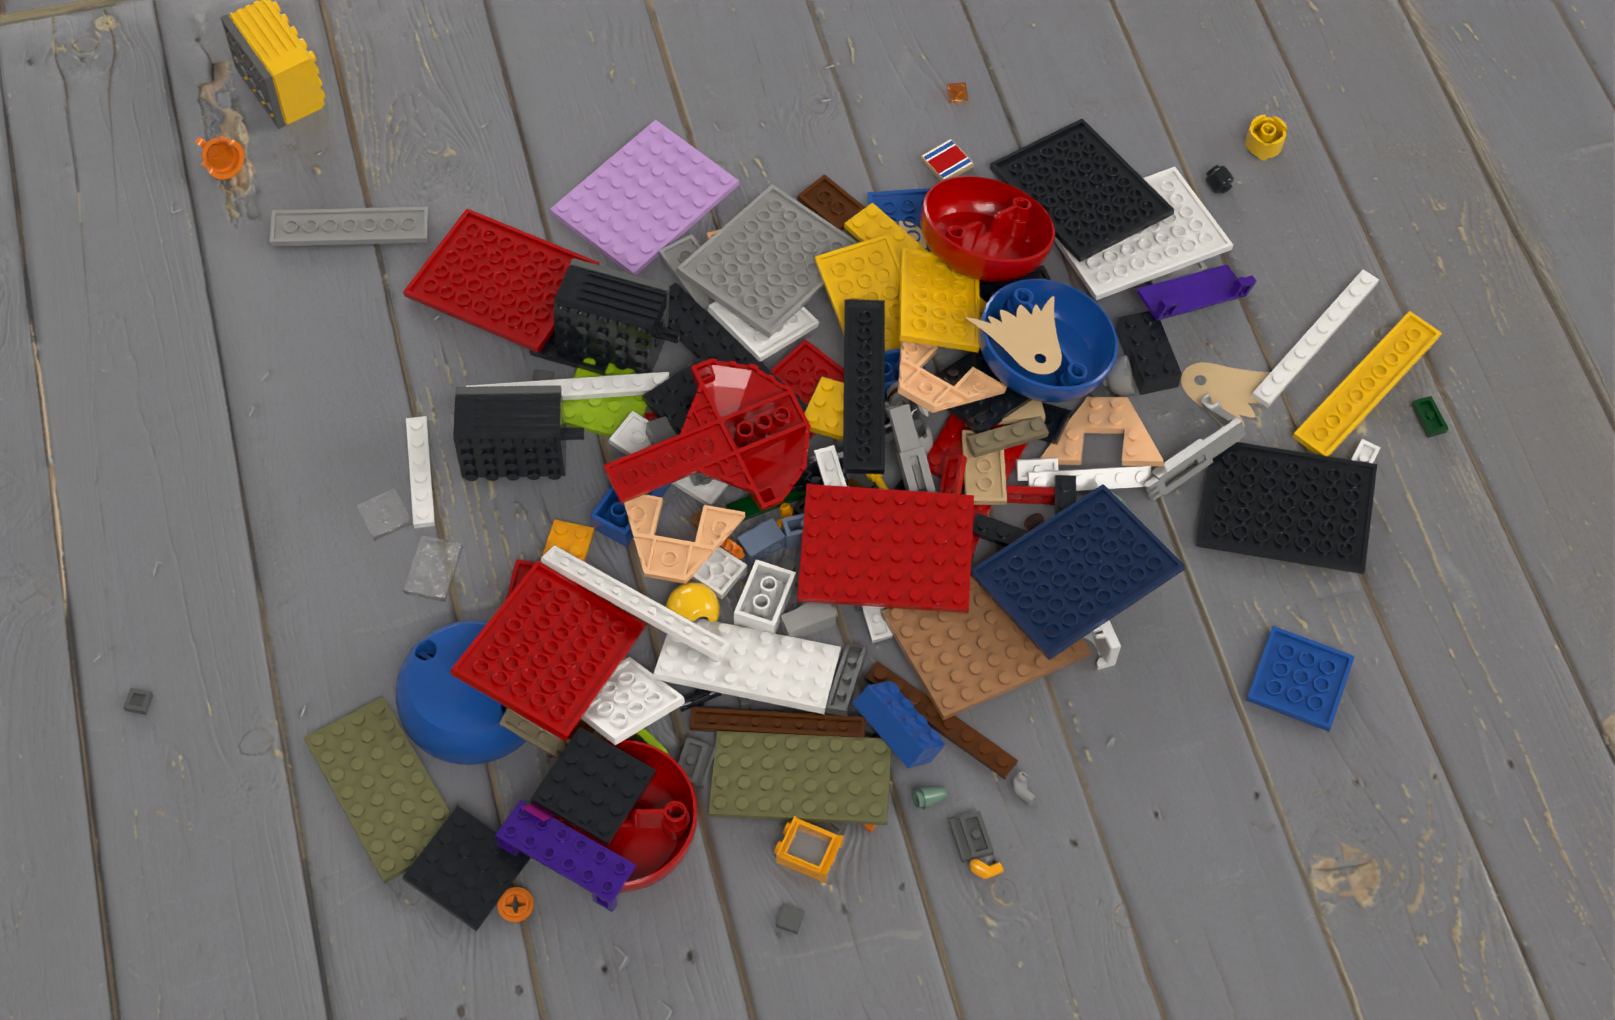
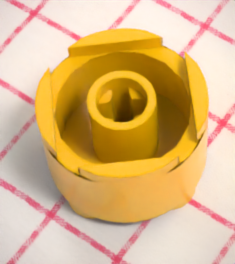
M1266 115L1257 116L1251 122L1245 146L1262 161L1277 156L1282 151L1287 136L1286 124L1276 116L1272 118L1266 117Z

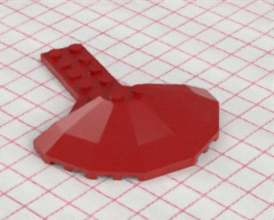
M711 358L691 366L690 370L697 387V393L679 435L603 465V469L620 504L698 473L748 491L760 510L764 511L782 503L805 471L811 425L790 386L783 385L771 374L768 375L761 371L755 364L749 363V365L737 364L735 361L722 362Z

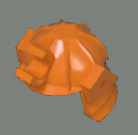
M223 135L220 138H212L208 142L200 136L195 143L203 148L201 153L203 162L201 165L214 178L219 180L229 179L235 176L242 168L245 154L242 146L237 141L227 139Z

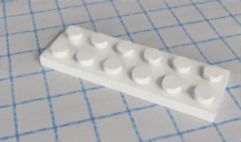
M632 411L610 437L609 444L626 455L652 446L646 434L647 422L650 421ZM690 476L671 483L707 506H713L728 487V484L715 479L707 485L694 486Z

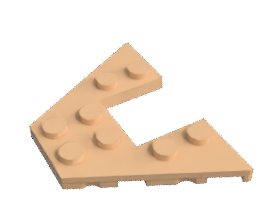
M901 341L898 393L932 413L1004 394L1007 386L974 367L955 386H952L922 369L937 353V346Z
M1087 397L1068 421L1058 444L1051 443L1040 457H1057L1058 465H1081L1085 433L1124 434L1122 466H1164L1162 456L1128 397Z
M644 494L624 503L644 577L684 584L694 576L745 518V512L704 505L695 542L655 535L663 505L662 497Z

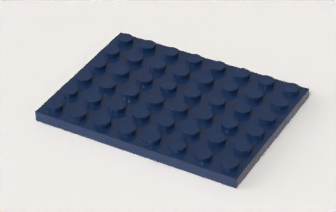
M1102 484L972 568L971 576L1044 656L1050 660L1184 571L1185 565Z

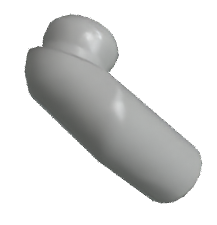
M1018 772L1013 779L1014 793L1030 805L1036 796L1027 789L1028 775L1025 772Z

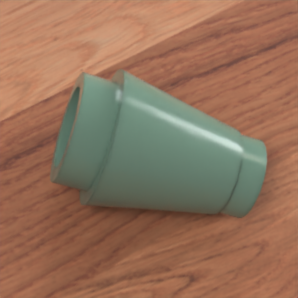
M944 786L918 787L912 794L914 804L917 808L925 809L943 799H947V791Z

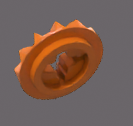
M729 538L719 546L737 559H742L745 556L743 549Z
M513 887L505 891L497 903V908L500 916L507 922L510 921L517 924L520 921H526L527 917L532 914L534 900L526 889ZM516 897L519 904L522 905L518 907L517 913H515L513 907H510V905H514Z

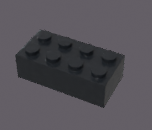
M1150 311L1118 317L1115 331L1123 352L1130 361L1132 375L1140 395L1178 387L1182 372L1161 320L1156 321Z

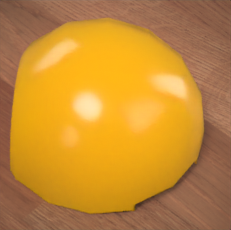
M687 582L686 584L679 585L670 593L666 603V608L693 623L699 617H707L708 622H714L718 620L720 615V604L716 594L702 583Z

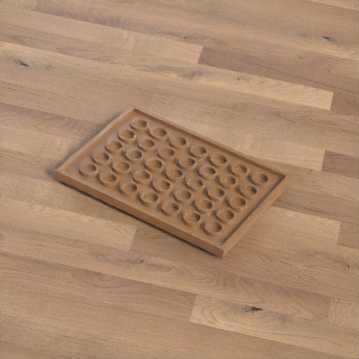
M970 576L969 613L887 608L881 613L942 720L1090 657L1092 651L1082 638L1048 660L972 576Z

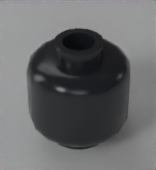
M1216 165L1206 173L1205 181L1213 192L1219 193L1222 191L1224 194L1233 187L1231 183L1234 181V177L1225 166Z

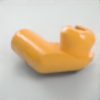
M783 503L780 506V519L776 522L780 529L782 518L791 517L794 514L793 508L789 503Z
M973 859L969 863L971 872L982 879H988L1004 872L1000 862L988 866L979 859Z

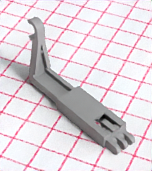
M1206 394L1201 399L1203 409L1215 417L1224 427L1205 440L1198 439L1164 462V466H1159L1151 471L1153 477L1144 484L1151 501L1156 500L1162 495L1165 496L1212 464V459L1246 436L1242 421L1222 409L1221 402H1216L1214 405L1209 404L1212 400L1210 394Z
M889 401L885 402V417L890 418L899 451L896 453L905 490L918 491L925 488L926 492L936 493L924 446L919 444L909 404L890 407Z

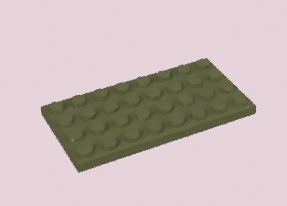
M382 696L304 737V740L385 884L408 871L451 815V812Z
M717 731L715 745L717 749L714 755L709 817L792 821L794 816H796L798 819L806 822L887 825L892 749L882 738Z

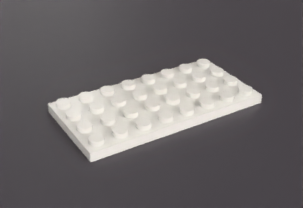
M697 618L694 621L695 624L730 643L729 650L717 662L671 635L667 634L654 671L653 679L821 714L825 713L841 652V647L780 634L772 635L769 632L716 621L708 622L706 619Z

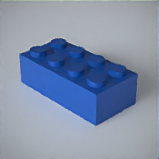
M671 484L645 495L663 497ZM611 486L590 515L591 527L627 547L633 538L625 505L624 503L620 504Z
M891 681L868 685L853 702V705L907 768L930 763L946 745L941 740L940 734L927 724L926 718L914 709L913 703L906 699L900 692L899 687Z

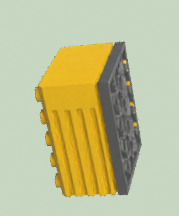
M257 0L252 5L248 4L243 9L240 8L234 13L231 12L230 16L226 14L220 18L236 70L274 124L280 129L285 126V123L288 125L322 109L325 105L324 99L326 96L321 89L323 84L318 76L320 72L315 64L317 59L313 51H307L308 47L303 38L299 39L296 28L288 25L290 24L288 17L285 13L280 14L281 10L276 1Z

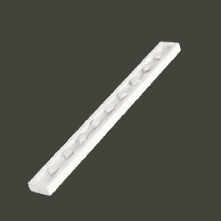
M1363 269L1256 388L1251 397L1268 408L1378 284L1379 279Z
M669 372L468 385L466 387L561 385L563 400L636 396L646 394L669 379Z
M834 445L814 450L823 484L847 487ZM861 606L872 643L893 638V634L881 615L885 608Z
M555 545L541 558V563L717 662L730 648V643Z

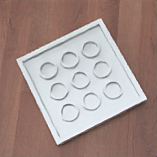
M717 301L710 304L707 309L759 362L814 330L819 325V321L803 306L776 333L768 338Z
M628 657L618 666L584 714L582 720L614 745H617L685 704V701L681 694L665 682L653 679L654 674L631 657Z

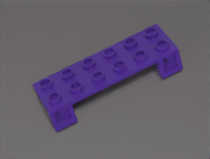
M1223 265L1138 288L1137 293L1155 320L1159 321L1245 297L1257 281L1253 275L1237 278L1228 265Z
M520 800L495 835L497 846L516 857L519 852L524 853L592 893L595 903L613 912L617 906V895L635 870V864L553 817L542 821L523 809L522 807L529 803Z

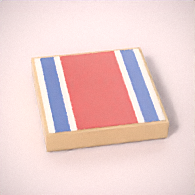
M952 139L921 155L920 159L940 181L957 177L974 166L970 158Z

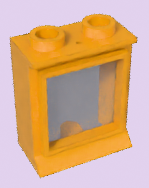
M794 816L792 822H787L783 834L785 837L783 841H778L774 850L776 863L826 883L831 865H834L837 852L843 846L844 835H836Z

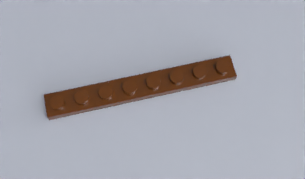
M877 662L865 676V681L871 685L888 681L896 684L902 695L913 703L914 709L926 718L927 724L932 729L1004 780L1017 765L1018 760L955 715L942 720L928 696L880 662Z
M692 707L689 728L690 731L705 732L730 731L865 738L866 719L860 716L846 717L841 715Z

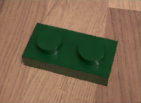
M1432 396L1412 402L1411 406L1428 438L1447 433L1449 428Z

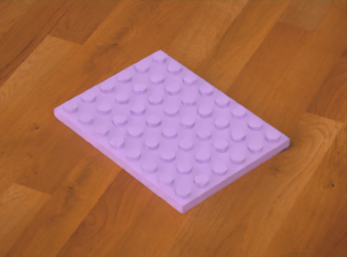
M654 120L551 207L550 214L627 273L637 275L659 256L660 249L674 243L738 187L739 180L660 122Z

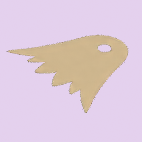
M1054 296L1047 301L1042 311H1040L1038 305H1035L1032 314L1022 305H1019L1016 317L1007 311L1000 310L1002 322L988 316V319L991 323L966 317L967 320L992 337L1026 370L1036 374H1050L1059 368L1062 354L1054 320ZM1035 355H1044L1046 362L1038 363L1034 358Z
M1200 362L1190 365L1183 371L1181 384L1185 393L1203 408L1201 399L1206 394H1210L1212 398L1211 402H1209L1210 405L1221 402L1222 409L1239 418L1245 427L1239 415L1255 418V413L1248 403H1260L1251 397L1252 393L1271 372L1249 371ZM1198 375L1204 376L1206 383L1198 385L1195 383L1194 378ZM1213 417L1222 427H1224L1215 417Z

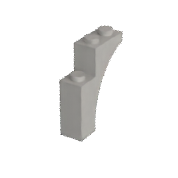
M806 602L797 609L780 615V625L785 636L802 638L835 626L836 617L838 616L836 604Z

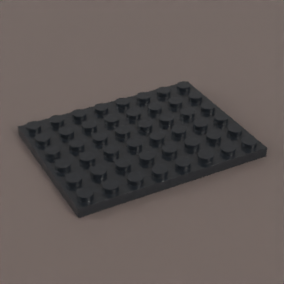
M1080 119L990 163V169L1002 182L1027 193L1042 205L1052 219L1055 237L1079 262L1174 215V208L1084 119Z
M1236 442L1212 459L1213 463L1208 466L1196 547L1364 574L1377 464Z

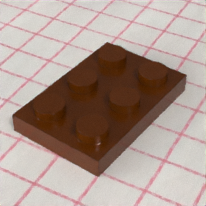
M825 174L797 196V200L841 231L845 229V222L865 208Z

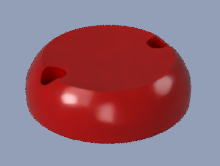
M958 176L942 180L929 189L921 208L920 226L924 239L932 253L955 272L980 281L1006 282L1028 275L1045 261L1055 238V228L1052 219L1041 204L1020 189L990 178Z
M608 740L606 742L656 769V775L609 846L557 816H553V818L635 864V870L619 893L631 892L659 882L673 872L682 862L689 851L696 831L698 817L697 802L694 789L685 771L667 753L649 744L634 740H623L617 745Z

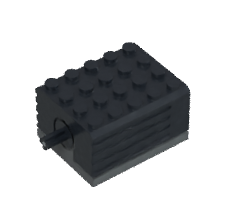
M572 258L554 299L555 348L564 354L568 352L576 353L581 359L590 357L596 359L600 364L612 363L621 370L629 368L633 369L637 374L652 373L665 340L678 343L681 332L668 329L670 285Z
M561 385L455 388L453 437L462 478L468 481H476L478 478L486 477L489 481L498 480V477H507V479L514 481L518 480L519 477L538 480L540 476H548L552 480H557L561 476L566 475V440H584V427L566 428Z

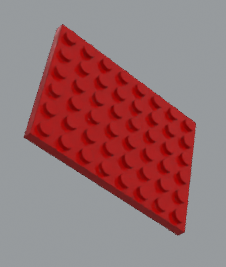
M466 208L403 293L409 299L539 353L554 332V299L572 258L596 265L600 264L595 260Z
M807 484L797 602L969 613L974 495Z
M536 561L452 667L450 674L563 741H566L643 633L647 624L543 563Z

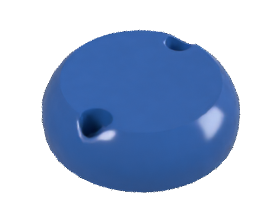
M1026 279L1013 282L998 290L986 304L981 320L991 323L988 319V316L1002 322L1000 310L1007 311L1016 317L1019 305L1025 307L1030 314H1032L1035 305H1038L1040 311H1042L1047 301L1054 296V320L1062 354L1061 364L1056 371L1050 374L1030 372L1018 364L1001 345L979 328V344L985 362L997 379L1017 394L1032 400L1065 402L1091 393L1106 379L1117 356L1118 340L1110 318L1092 298L1072 286L1053 280ZM1035 355L1034 358L1038 363L1046 362L1044 355Z
M458 621L432 631L411 649L400 667L396 682V706L399 718L413 742L423 751L437 759L464 765L483 764L507 756L526 742L524 739L498 725L507 707L450 674L452 667L489 621Z

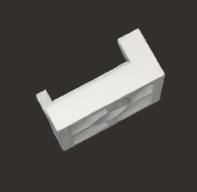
M719 547L691 579L696 583L708 586L717 597L723 599L735 583L747 575V564Z
M1107 621L1084 637L1092 642L1098 651L1097 670L1115 665L1121 648L1110 621Z

